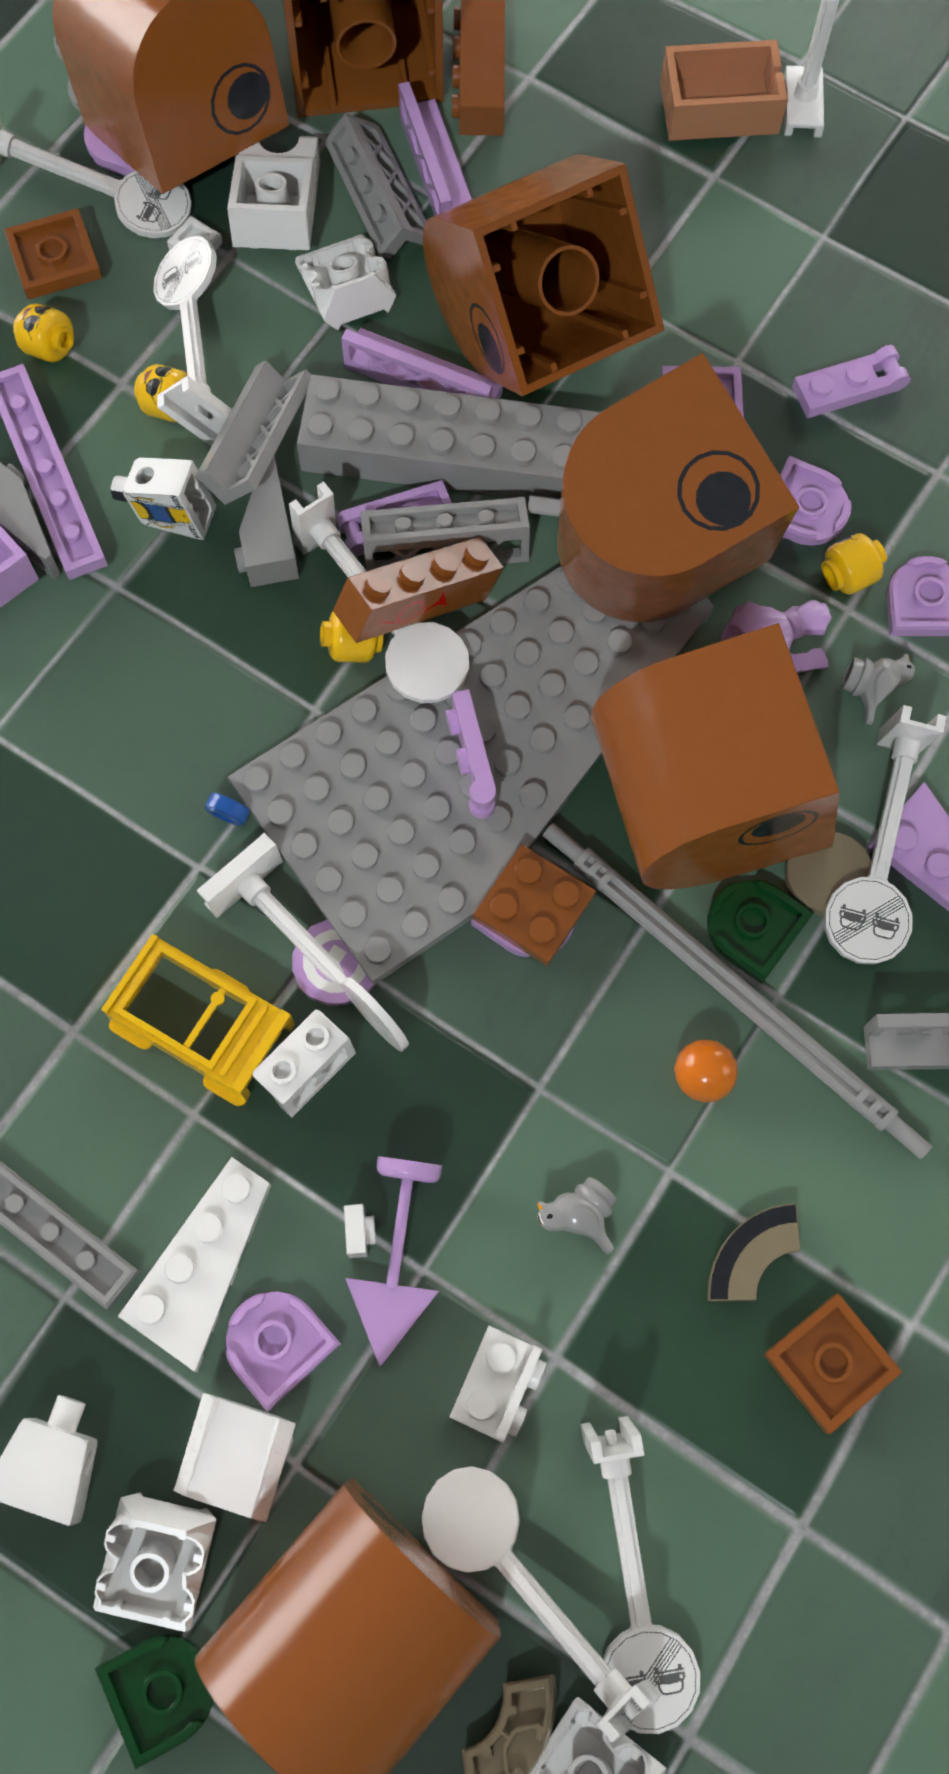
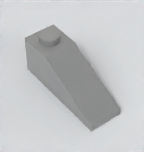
M274 456L257 489L251 493L239 528L242 547L234 548L239 573L247 572L251 587L299 579Z
M0 462V526L26 553L29 560L56 580L61 574L32 500L24 486L27 480L14 465L8 464L5 466Z

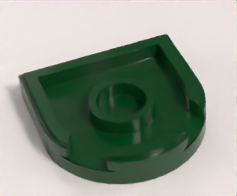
M767 881L734 882L724 887L714 898L707 915V931L713 946L723 957L762 984L814 912Z
M173 1634L151 1637L95 1668L135 1770L189 1740L204 1724L213 1707L214 1700L203 1684L195 1664V1657L201 1648L185 1637Z

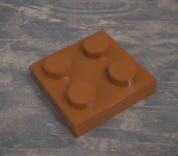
M78 208L4 229L28 300L102 279Z
M521 844L473 914V920L548 967L593 900L596 890Z
M839 1293L830 1297L763 1354L824 1433L829 1435L902 1373L900 1368Z

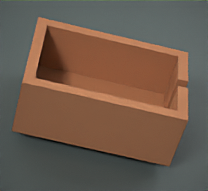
M777 40L665 46L660 85L669 141L779 134L788 98L783 72H781L782 65Z

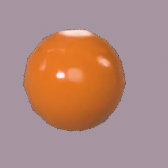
M708 1039L696 1040L686 1045L678 1054L674 1066L675 1078L682 1092L693 1100L704 1103L716 1102L728 1096L735 1087L738 1077L737 1062L731 1050L718 1041Z

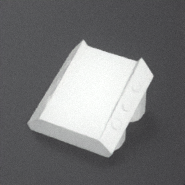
M363 234L296 257L295 264L324 321L339 331L341 324L381 310L389 313L396 294L390 284L387 263L382 257L375 256L373 243Z
M203 1393L174 1491L197 1501L266 1522L277 1493V1485L285 1458L289 1455L293 1444L292 1435L296 1423L238 1402Z
M141 1493L121 1497L116 1517L106 1531L104 1546L107 1553L102 1572L96 1582L94 1610L183 1632L190 1630L216 1518L207 1508L199 1510L143 1497Z
M577 1697L552 1733L544 1753L530 1774H665L667 1768L625 1734L611 1743L597 1726L603 1716Z

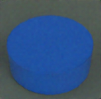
M214 792L210 793L204 806L205 810L211 815L236 826L244 825L250 813V809L243 804Z

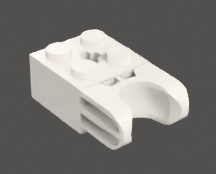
M300 136L297 145L292 150L284 153L269 152L258 142L236 155L227 207L233 247L310 250L320 172L318 136Z

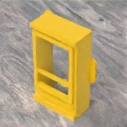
M153 933L101 1008L110 1019L109 1028L113 1033L142 1050L149 1049L152 1045L203 1075V1085L206 1089L238 1107L245 1105L251 1095L247 1085L253 1077V1071L263 1062L283 1029L291 1032L295 1026L292 1016L288 1012L251 993L246 985L221 970L207 967L161 940ZM163 957L218 990V992H214L211 995V1003L183 1045L127 1012ZM227 995L235 1001L242 1003L245 1007L209 1061L190 1048L217 1006L224 1003V996Z

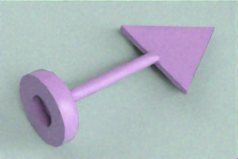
M378 1156L376 1166L380 1175L402 1179L387 1282L345 1279L379 1367H381L439 1292L437 1290L398 1285L413 1181L437 1182L441 1177L443 1165Z

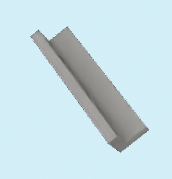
M345 113L325 140V144L379 256L391 260L406 240L423 245V229L426 220L379 125Z
M267 360L256 365L196 474V477L225 505L257 489L307 393L311 374L306 369L284 380Z
M525 497L360 511L366 571L418 556L416 552L421 548L432 547L438 550L477 537L483 539L501 564L529 562L530 525ZM520 540V548L501 549L498 547L503 541ZM391 551L396 554L389 560H373V553Z
M949 1013L876 1014L863 1026L867 1070L949 1069Z

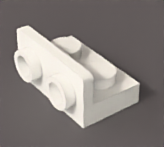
M314 1010L253 1071V1077L274 1097L279 1106L289 1116L293 1117L356 1052L349 1037L320 1010Z
M488 1326L450 1414V1418L504 1443L507 1434L516 1437L527 1412L526 1408L519 1406L527 1387L536 1390L547 1364L539 1360L542 1349Z

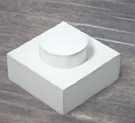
M363 1204L344 1206L347 1255L349 1258L368 1257V1245L376 1244L374 1216H366Z

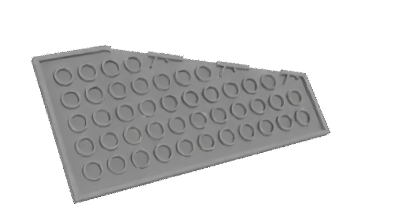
M562 566L457 631L456 634L462 638L469 653V672L464 685L458 691L467 689L470 691L496 787L495 810L486 819L474 817L469 810L470 777L469 774L461 775L456 756V749L462 748L459 735L451 736L446 719V710L452 709V697L438 703H419L405 698L395 690L388 676L227 776L229 783L245 806L250 809V813L265 834L276 844L281 857L322 915L332 925L370 981L375 985L473 919V914L521 844L529 849L533 847L567 803L569 796L602 755L591 720V711L597 700L612 686L629 675L657 662L677 656L681 651L683 652L712 614L714 605L706 597L686 610L663 620L653 622L619 620L609 617L587 604L574 591L563 572Z

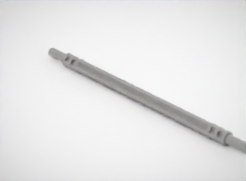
M552 823L546 829L543 837L574 862L572 867L577 872L582 874L584 878L596 886L598 890L603 892L849 1103L852 1108L871 1122L880 1132L885 1129L920 1160L930 1151L932 1145L897 1116L899 1111L895 1107L891 1106L868 1084L864 1083L619 874L617 870L599 857L590 847L585 850L555 823Z

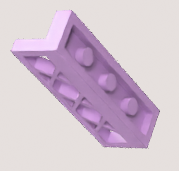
M410 82L398 84L400 120L434 216L472 200L435 99L417 103Z
M360 328L358 333L346 329L341 338L344 367L385 384L500 399L503 393V386L481 374Z

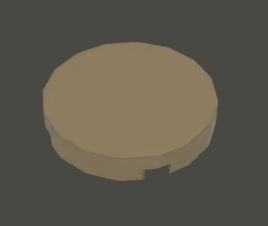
M835 831L833 847L787 860L784 868L785 885L792 898L814 912L815 915L824 917V909L831 894L847 881L859 877H868L871 860L865 848L856 840Z

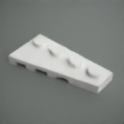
M231 1157L118 1315L119 1318L194 1372L199 1370L204 1357L203 1353L211 1333L214 1332L221 1314L220 1310L230 1285L233 1284L239 1269V1262L246 1244L250 1241L271 1184Z

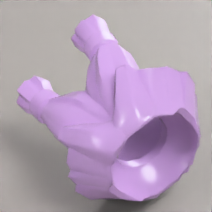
M810 600L800 607L792 606L785 612H780L772 607L759 606L748 601L743 605L739 604L735 607L721 635V640L724 641L779 623L787 647L790 650L792 641L804 635H824L832 617L826 603H820L816 600ZM813 648L807 653H790L796 672L803 673L829 668L827 657L821 648Z

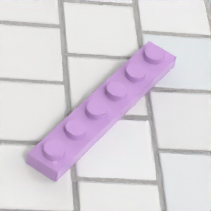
M24 364L1 371L0 414L68 579L71 580L108 566Z

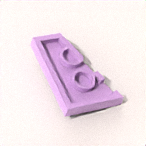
M924 782L903 807L891 866L949 911V816ZM876 838L868 847L872 851H874Z

